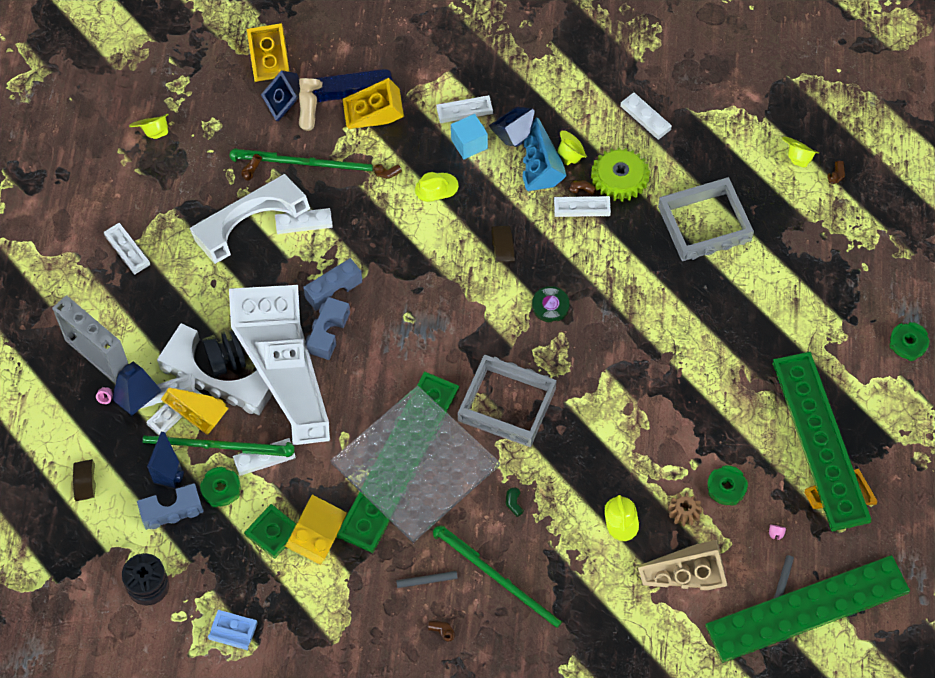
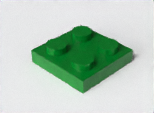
M270 504L244 534L275 559L286 548L285 545L296 523Z

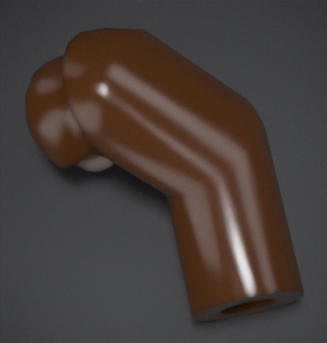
M254 154L250 162L242 169L241 175L245 180L248 181L253 178V173L262 160L260 155Z
M836 161L835 172L827 175L828 182L831 184H837L845 177L843 161Z
M382 164L374 166L375 175L385 179H390L402 172L398 164L390 169L384 168Z
M574 180L570 183L571 186L569 187V191L573 193H578L579 189H583L594 195L597 191L596 186L585 180Z
M429 620L428 631H438L447 642L454 640L455 632L449 623Z

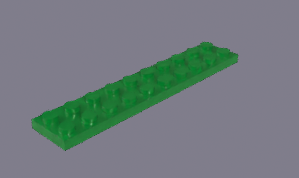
M811 352L773 359L775 372L831 531L871 523V516Z
M424 371L341 525L337 538L374 553L459 392L460 386Z
M891 555L706 623L705 627L721 662L724 663L909 594L910 589Z

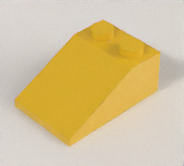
M282 23L246 29L255 82L272 80L281 70L290 72Z
M390 78L343 98L346 127L348 129L389 124L404 117L400 89Z
M170 387L161 398L164 403L206 435L211 432L228 410L226 404L219 398L215 399L212 396Z
M311 495L285 547L321 565L337 536L347 512Z

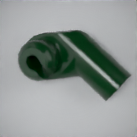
M513 487L509 488L506 492L505 504L516 517H519L524 512L517 503L521 492L519 488Z

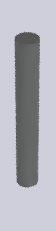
M787 555L774 598L784 595L794 560L793 556Z
M457 571L401 579L396 580L397 588L453 580L458 579Z

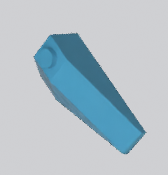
M536 117L532 121L529 137L524 140L526 156L523 157V163L526 164V170L523 171V181L527 191L555 187L567 176L562 160L541 121Z

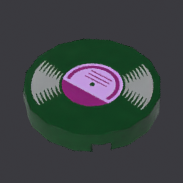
M544 287L537 291L532 299V309L535 316L545 322L560 321L569 311V298L562 289L557 287Z

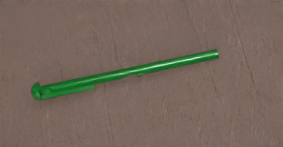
M234 148L229 154L233 162H236L237 159L251 160L254 154H258L262 157L261 161L373 171V164L322 160L313 157L309 159L279 156L273 152Z
M144 435L143 443L156 444L159 436ZM167 437L171 445L242 450L243 453L286 457L292 456L295 452L294 445L290 442H287L286 446Z
M438 525L434 528L433 536L435 539L440 537L553 626L558 628L562 624V621L516 587L511 580L505 579L481 560L478 552L446 529L445 526Z

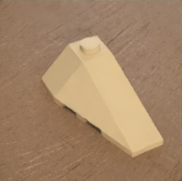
M717 540L699 543L638 565L644 586H680L683 589L693 587L700 588V590H711L727 586Z

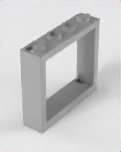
M729 177L659 197L658 208L681 261L694 260L699 256L711 255L716 251L728 250L733 246L745 245V243L752 241L754 231ZM726 194L742 230L687 246L671 210Z
M66 295L52 308L65 341L116 384L118 373L128 365L121 341ZM106 344L110 346L108 349L104 347Z
M484 355L458 411V421L531 448L556 390L557 380L549 378V375H540L532 369L518 367L512 362L501 361L495 356L493 358ZM487 370L547 391L530 431L470 410Z

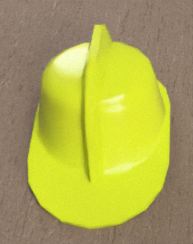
M169 114L139 120L131 123L129 127L140 126L148 137L157 139L168 134L166 116Z
M562 130L560 132L561 143L558 147V153L564 164H575L581 158H586L587 155L581 142L571 133Z
M782 137V140L789 144L788 158L797 166L805 168L812 161L815 153H820L795 139Z
M428 172L416 183L415 194L419 199L426 202L448 198L457 192L459 187L458 181L448 173Z
M621 495L607 502L605 505V518L609 534L618 541L633 539L639 530L635 504L630 499Z

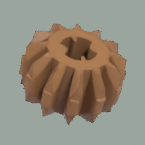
M688 492L685 493L684 497L678 493L676 498L672 497L671 504L668 505L669 517L675 518V524L682 522L683 527L687 522L690 526L694 524V521L698 522L700 519L699 515L702 514L701 502L695 501V495L688 497Z

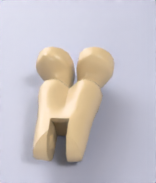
M301 78L299 79V126L305 131H311L315 125L317 97L312 91L320 89L322 82L318 79Z

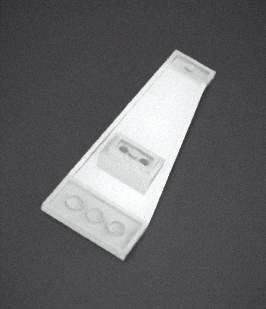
M298 285L229 289L231 328L290 421L293 445L330 441L328 417L300 325Z

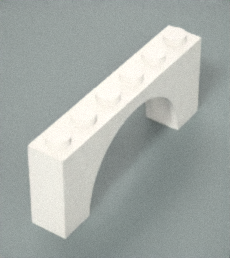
M283 174L190 227V231L195 242L216 264L231 255L227 246L228 236L231 230L246 217L258 212L276 210L286 212L295 218L309 210L310 207L306 195Z
M181 323L157 359L160 370L165 374L171 373L177 378L192 373L195 377V388L199 390L204 389L216 398L221 397L233 406L238 405L249 414L255 413L260 415L271 398L272 392L258 370L245 378L233 381L218 380L206 375L199 369L194 359L195 350L200 340L198 331Z

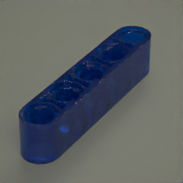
M382 69L314 78L322 82V87L313 90L312 93L316 95L317 102L339 100L387 78L392 80L391 71Z

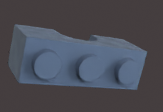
M349 258L304 286L305 298L313 309L317 311L322 303H325L328 297L331 298L338 289L344 287L348 292L361 284L362 273L354 261Z
M328 297L326 302L322 303L320 307L319 318L314 320L313 331L311 335L307 336L305 345L309 354L330 360L336 346L335 335L329 334L326 331L333 326L344 328L350 315L349 303Z
M195 483L175 489L177 500L168 507L160 505L156 495L138 500L137 504L145 530L157 529L163 524L176 523L180 519L196 517L199 513H202L203 509Z

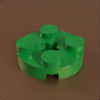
M909 322V324L901 323L893 329L889 346L898 356L914 361L926 353L930 342L924 327L917 323ZM905 338H906V339L912 338V339H913V341H912L913 344L907 343L906 340H905Z
M728 465L713 470L707 482L709 497L723 505H737L746 495L748 488L747 479L743 476L742 471ZM730 482L732 488L725 489L722 483Z
M216 467L204 475L205 477L201 481L200 489L203 498L212 507L226 506L239 498L241 484L238 475L234 471L227 470L225 467ZM219 483L226 485L221 491L215 489Z

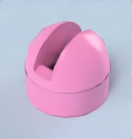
M102 387L96 394L97 401L102 404L110 403L113 397V392L108 387Z
M770 524V537L775 539L777 535V540L782 539L786 528Z

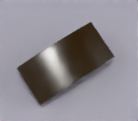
M492 226V246L494 245L495 263L514 262V247L510 226Z
M93 459L73 464V493L75 501L95 498V463Z

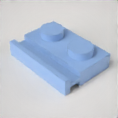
M218 610L208 638L212 641L248 651V646L258 623L257 620Z

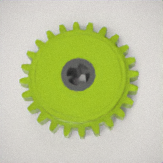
M620 147L617 150L611 148L609 153L604 151L603 156L598 155V160H594L591 172L592 184L596 185V190L601 189V195L606 194L613 197L614 201L617 198L621 201L624 198L631 200V196L636 198L638 193H643V188H647L650 170H648L649 165L645 164V158L640 159V154L635 155L634 150L630 152L627 151V148L621 150Z

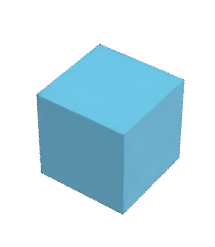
M475 114L451 124V140L463 160L488 149V134Z

